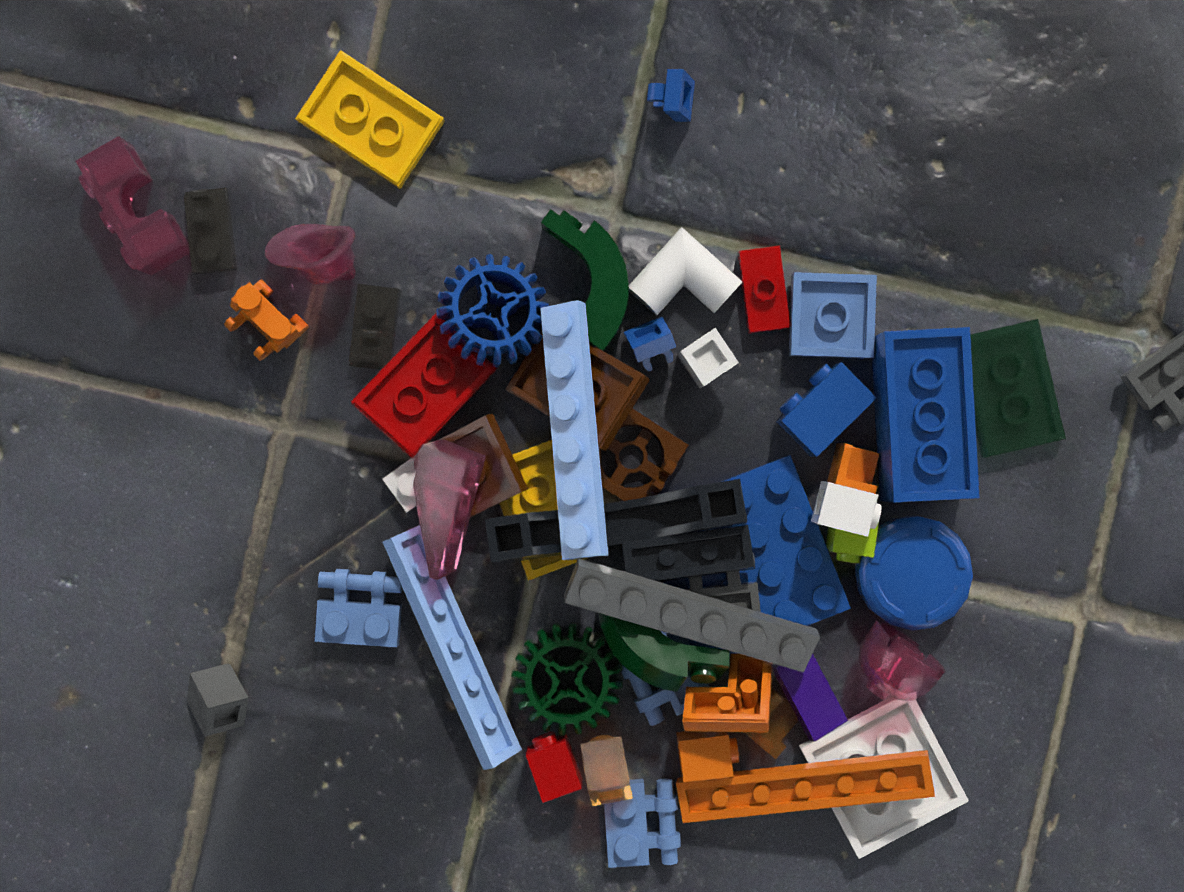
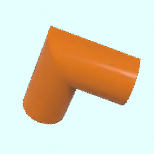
M731 654L728 687H686L682 720L684 730L694 732L768 733L773 663L742 654Z

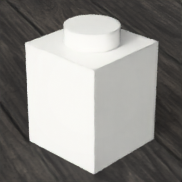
M821 481L811 522L868 537L870 528L875 529L881 515V504H877L878 494Z

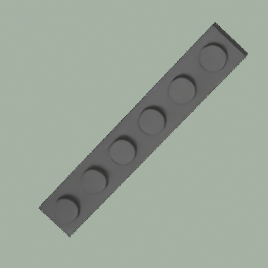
M580 558L576 562L564 593V603L801 672L805 671L820 639L816 628Z

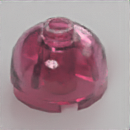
M875 621L860 645L858 659L861 671L869 679L866 687L877 697L885 701L889 696L901 701H913L922 697L936 686L946 671L931 654L926 659H923L925 656L918 649V643L884 622L880 625L878 621Z

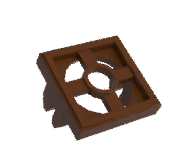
M632 408L621 428L625 426H638L642 430L635 441L621 443L615 438L613 439L608 449L615 453V461L618 467L610 478L605 474L601 465V448H599L602 487L623 501L658 495L664 487L667 478L674 472L677 462L689 446ZM652 436L658 440L662 449L661 468L648 461L645 447ZM635 445L642 450L643 461L639 467L628 469L621 464L619 454L625 446ZM642 471L653 478L651 482L640 487L626 488L621 486L628 473Z

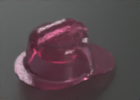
M320 224L292 226L279 232L268 242L265 248V256L271 264L297 269L313 285L320 286L334 281L352 280L356 275L353 265L354 252L351 246L355 240V231L350 226Z

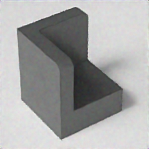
M230 664L190 673L187 702L204 737L245 725L248 696Z

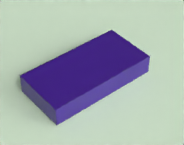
M813 654L804 672L777 664L772 667L775 677L810 741L815 742L848 721Z

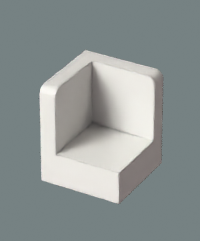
M716 328L677 354L699 388L704 387L739 363Z

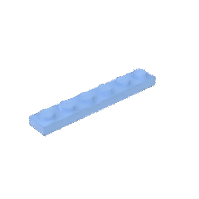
M576 300L540 308L562 560L608 556L586 304Z
M419 525L383 541V545L483 770L492 769L521 751L522 748L425 529L422 525Z

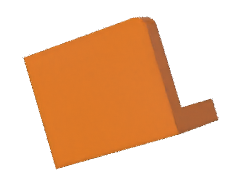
M837 443L827 482L876 494L878 486L872 485L880 453L856 448L846 443Z

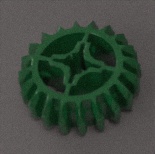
M570 622L567 635H562L559 623L553 624L552 632L554 637L549 638L544 629L538 630L537 636L541 642L540 645L531 639H527L524 646L531 653V656L525 653H517L515 658L519 664L526 668H515L512 670L511 675L515 679L524 680V682L514 685L512 691L515 695L527 694L526 697L520 700L518 707L520 710H525L531 706L534 707L528 720L534 723L542 715L545 717L542 729L548 732L551 729L552 722L559 723L558 733L563 736L566 734L567 724H573L574 732L577 735L582 734L581 721L586 720L592 729L597 728L598 722L594 715L596 712L606 719L611 715L609 708L604 702L613 705L619 703V696L609 690L623 688L622 679L611 677V675L618 674L623 670L622 664L618 662L608 664V661L613 659L615 655L610 648L603 652L600 650L606 643L604 635L598 636L594 642H591L589 639L592 636L593 629L590 626H586L582 637L577 636V625L575 622ZM565 646L584 650L569 661L561 660L555 655L551 656L548 653L555 648ZM593 659L598 663L602 673V683L597 695L590 690V686L583 680V674ZM538 661L545 667V671L552 679V684L542 698L536 690L533 679V671ZM577 668L575 674L576 685L570 687L568 683L567 687L561 685L558 689L561 677L559 672L565 670L567 674L568 670L574 672ZM565 697H573L581 703H586V705L571 710L552 706Z

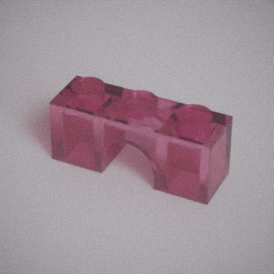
M118 136L75 161L82 172V175L78 176L82 187L91 198H97L103 211L99 212L100 218L112 234L117 233L124 245L120 248V252L126 263L133 270L138 269L141 272L153 275L193 252L175 217L170 213L159 209L146 217L137 218L132 207L133 197L138 189L153 181L131 143Z

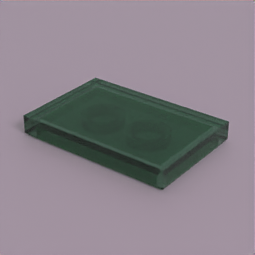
M1034 319L970 334L975 426L982 458L1066 439L1039 320Z

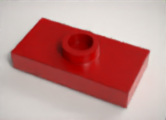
M780 245L739 251L738 259L748 334L790 328Z

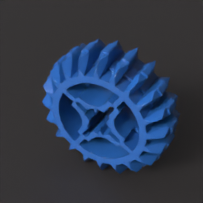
M486 255L485 266H481L479 261L473 257L469 260L470 272L463 266L458 265L455 268L457 279L446 277L444 286L448 291L439 292L438 301L446 306L438 308L436 316L439 319L448 320L440 325L441 334L455 332L449 339L448 346L453 349L463 343L465 346L462 349L461 357L467 359L471 352L474 351L478 353L476 364L480 366L483 365L486 355L492 356L494 367L500 366L502 354H505L510 364L516 363L517 353L515 349L521 354L528 356L532 350L528 341L539 344L542 339V335L536 330H542L540 308L547 307L549 304L538 300L545 296L546 290L544 287L531 288L536 283L538 277L536 273H532L524 278L522 276L525 268L523 262L517 264L514 270L508 268L510 263L508 256L502 258L500 265H494L493 255ZM492 282L504 284L512 288L514 292L500 293L494 288ZM476 285L479 303L469 308L467 314L460 316L458 304L462 296ZM487 300L489 304H495V308L497 306L501 308L498 319L497 317H491V313L489 316L485 314ZM525 306L526 324L517 334L511 337L508 331L509 323L507 318L515 314L518 308ZM467 327L471 329L486 328L491 331L494 339L498 340L493 341L480 338Z

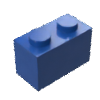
M842 362L834 364L832 367L827 363L824 364L808 380L813 386L802 397L796 392L779 408L783 415L776 422L810 457H817L876 399L873 393Z

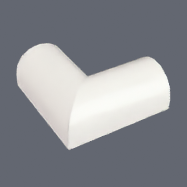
M681 227L629 284V292L657 316L684 286L715 313L742 281Z

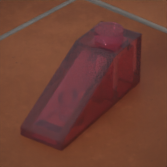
M444 439L423 444L414 460L416 473L413 489L429 577L435 580L455 572L457 569L486 455Z

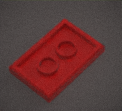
M436 313L351 401V405L412 460L497 370V367H494L486 357L482 366L477 365L476 358L478 353L474 351L471 352L467 359H463L461 357L462 349L465 346L463 343L456 348H450L448 341L455 332L441 334L440 325L446 321L437 318Z

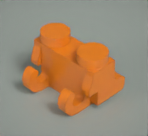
M262 279L254 285L249 282L237 290L235 296L231 298L230 307L235 312L238 310L240 312L235 318L229 317L224 323V326L232 332L248 320L269 341L263 348L259 346L254 351L253 355L259 361L265 359L274 350L278 353L284 347L287 349L309 328V325L298 314H295L289 321L266 299L274 291Z

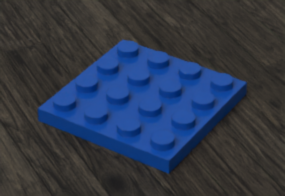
M791 455L723 480H741L747 516L746 525L749 527L752 551L755 558V569L739 571L741 583H758L761 612L808 626L851 609L819 526L811 522L813 511ZM725 573L702 576L703 587L727 585ZM688 578L663 581L664 584L681 589H689ZM687 639L689 644L692 646L722 649L701 642H697L691 639ZM729 651V656L737 653Z

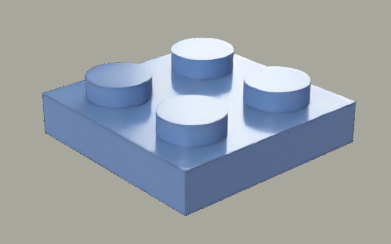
M792 273L789 356L874 358L877 275Z

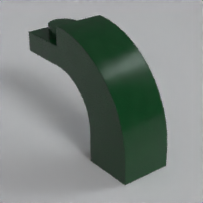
M550 209L541 221L542 229L576 253L586 264L592 281L591 292L585 303L589 343L605 351L617 334L627 308L629 282L622 253L611 235L595 220L584 234L580 231L583 224L574 216L564 210L558 215Z
M599 613L603 635L613 654L631 673L655 687L678 692L687 677L695 683H712L718 681L729 667L728 650L681 644L671 640L660 630Z

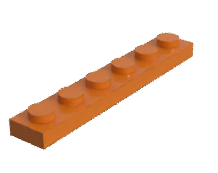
M928 750L733 771L734 777L686 783L683 782L682 777H679L676 781L683 823L935 797Z

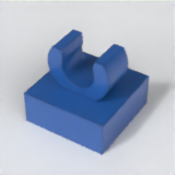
M667 69L666 84H648L647 101L654 102V107L663 108V111L675 122H691L695 81L684 69Z
M662 316L624 331L628 345L637 362H642L648 372L653 370L650 363V358L663 353L668 363L673 362V353L670 349L675 348L676 344Z

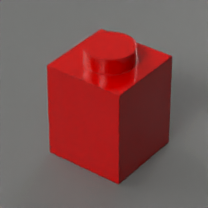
M551 731L533 738V745L527 747L526 758L542 803L582 789V776L567 734L556 736L555 731Z

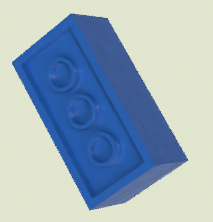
M970 327L885 331L876 335L872 370L874 396L876 397L874 406L877 453H880L878 458L880 501L895 503L980 498Z

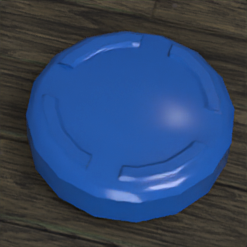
M916 515L892 518L880 525L877 532L874 558L861 556L860 563H856L855 566L857 588L867 607L890 625L912 631L935 628L955 616L968 598L973 579L970 554L959 535L940 521Z

